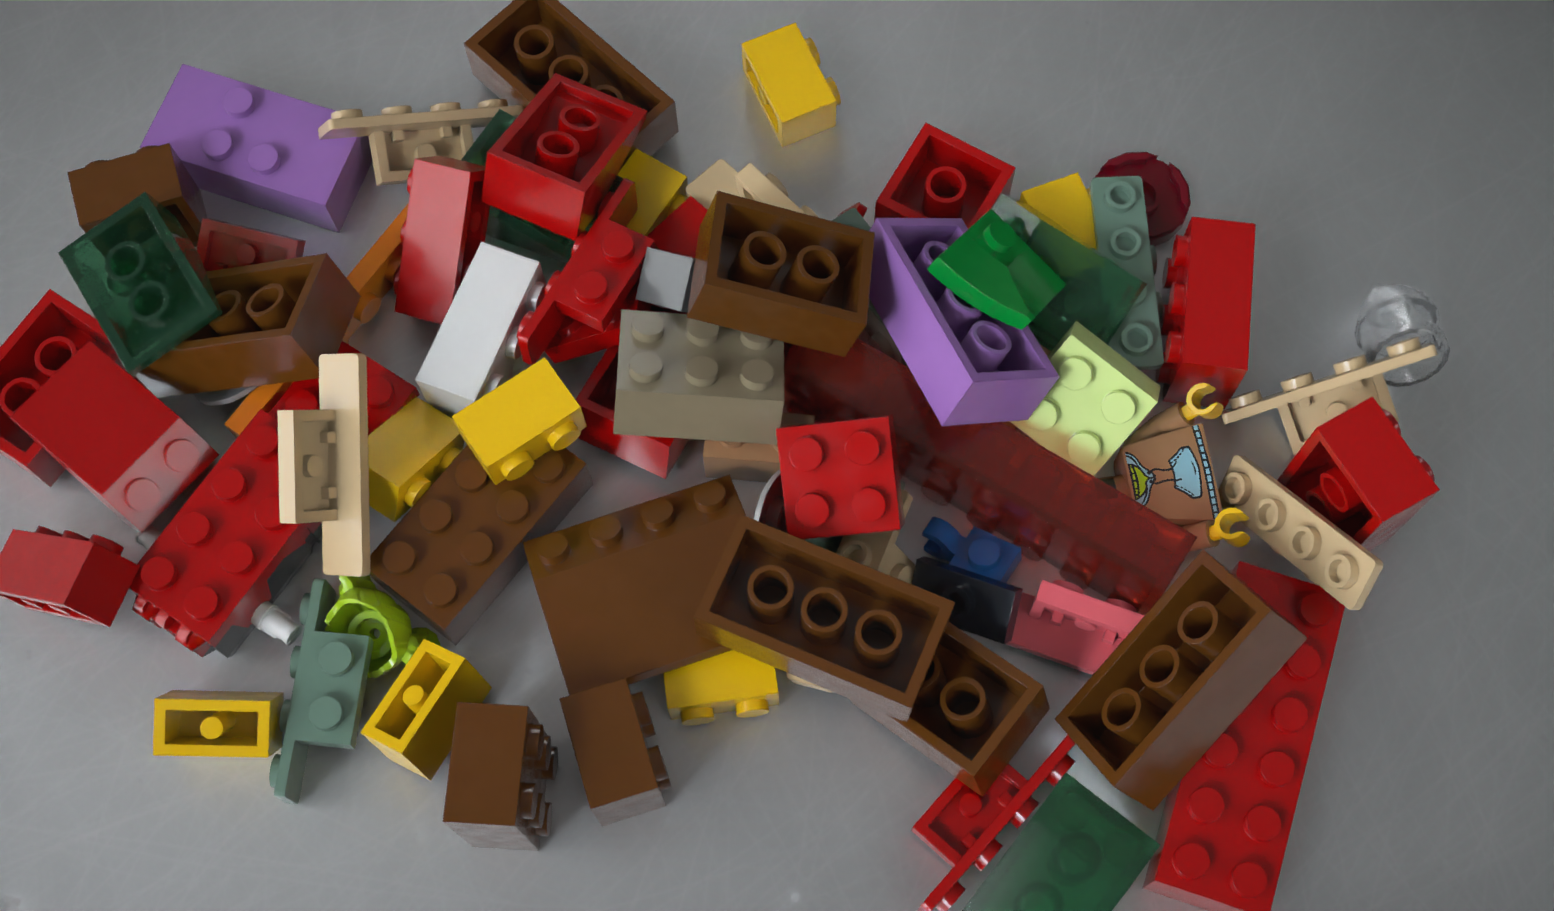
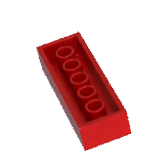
M1239 561L1232 572L1301 631L1307 639L1167 795L1142 889L1208 911H1271L1345 606L1319 585Z

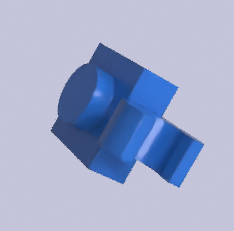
M932 517L922 532V536L928 539L923 547L924 551L928 554L950 562V565L1007 583L1022 559L1020 547L975 526L965 538L947 521L938 517Z

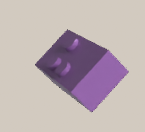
M182 64L140 145V148L170 143L201 190L338 233L373 162L368 136L319 139L318 128L331 119V113L336 112L335 110Z
M877 218L869 230L875 232L869 298L942 426L1028 420L1060 377L1029 326L1027 325L1023 330H1020L988 316L958 297L927 270L942 252L968 230L962 218Z

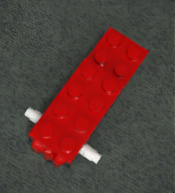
M342 340L337 354L362 352ZM366 356L369 436L392 415H395L420 394L414 385ZM319 378L294 381L269 413L260 409L164 530L158 531L150 524L143 533L138 531L136 534L135 542L144 546L146 553L137 563L140 567L129 588L136 594L131 610L158 628L165 629L175 637L176 641L200 657H204L215 650L227 658L232 657L255 627L274 639L278 637L287 645L294 643L302 631L301 625L290 620L292 617L273 603L312 554V546L316 542H321L322 522L280 523L277 410H320Z

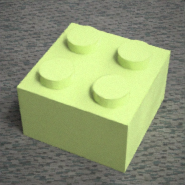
M1075 321L1047 355L1060 376L1028 420L1010 422L1089 483L1158 403L1160 385L1078 321Z

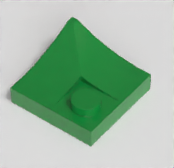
M992 209L942 252L927 268L937 280L971 306L994 319L1020 330H1023L1067 285L1015 233L1014 229L1004 222Z

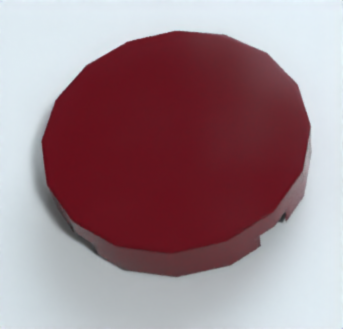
M1126 152L1109 159L1101 167L1100 172L1095 178L1140 176L1142 178L1150 245H1160L1169 241L1183 226L1191 204L1189 185L1177 167L1170 162L1167 165L1163 161L1157 160V155L1148 152Z

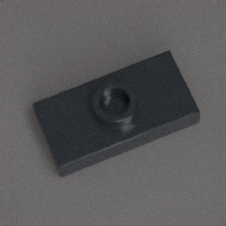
M926 556L916 559L911 584L954 601L955 605L949 620L951 624L961 630L1001 644H1006L1012 640L1023 588Z

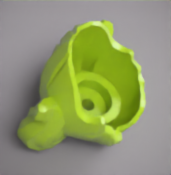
M370 575L361 577L339 576L338 579L341 582L339 586L340 598L326 616L325 623L327 626L325 627V632L367 635L372 638L374 643L368 678L377 679L397 667L401 662L407 664L423 639L441 646L437 634L427 627L412 628L408 613L400 605L396 604L390 595L377 590L375 584L371 581ZM375 629H378L380 632L379 638L374 635Z

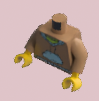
M1207 383L1194 385L1187 393V404L1178 402L1156 414L1124 441V445L1120 448L1113 463L1115 476L1094 478L1089 481V495L1094 511L1122 507L1126 530L1129 533L1141 534L1145 541L1176 554L1216 547L1219 545L1220 540L1223 539L1234 547H1243L1248 544L1250 536L1243 531L1229 533L1231 526L1235 522L1247 521L1249 517L1237 508L1222 510L1203 423L1194 424V418L1197 416L1211 420L1222 414L1223 405L1219 402L1211 404L1206 409H1201L1200 406L1201 399L1206 394L1214 392L1215 387Z

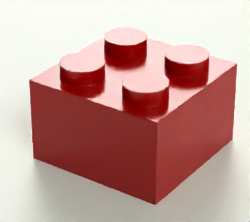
M925 122L876 200L874 222L877 218H962L969 229L990 209L997 215L1000 213L1010 196L1016 167Z
M893 414L787 425L776 428L788 534L800 539H812L901 530L905 524Z

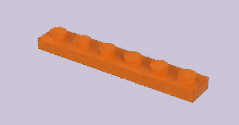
M408 204L346 277L361 296L343 337V341L349 344L350 337L360 325L369 322L377 314L381 300L394 285L396 274L401 265L403 245L400 233L402 225L407 218ZM293 382L258 386L250 392L224 425L237 439L257 412L262 409L269 413Z

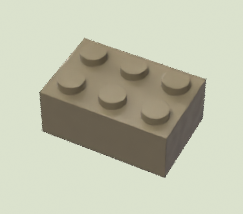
M621 309L613 434L777 445L776 428H779L781 425L784 407L783 341L687 318V314Z

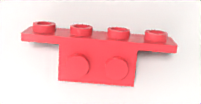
M1042 580L1035 596L1022 592L1012 640L1006 643V645L1093 675L1145 615L1136 613L1137 609L1125 601L1118 599L1102 601L1085 595L1081 587L1071 582L1054 580L1050 583Z

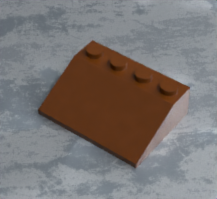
M730 474L523 542L536 591L569 695L626 678L628 685L732 650L697 635L694 623L695 612L740 514L746 516Z

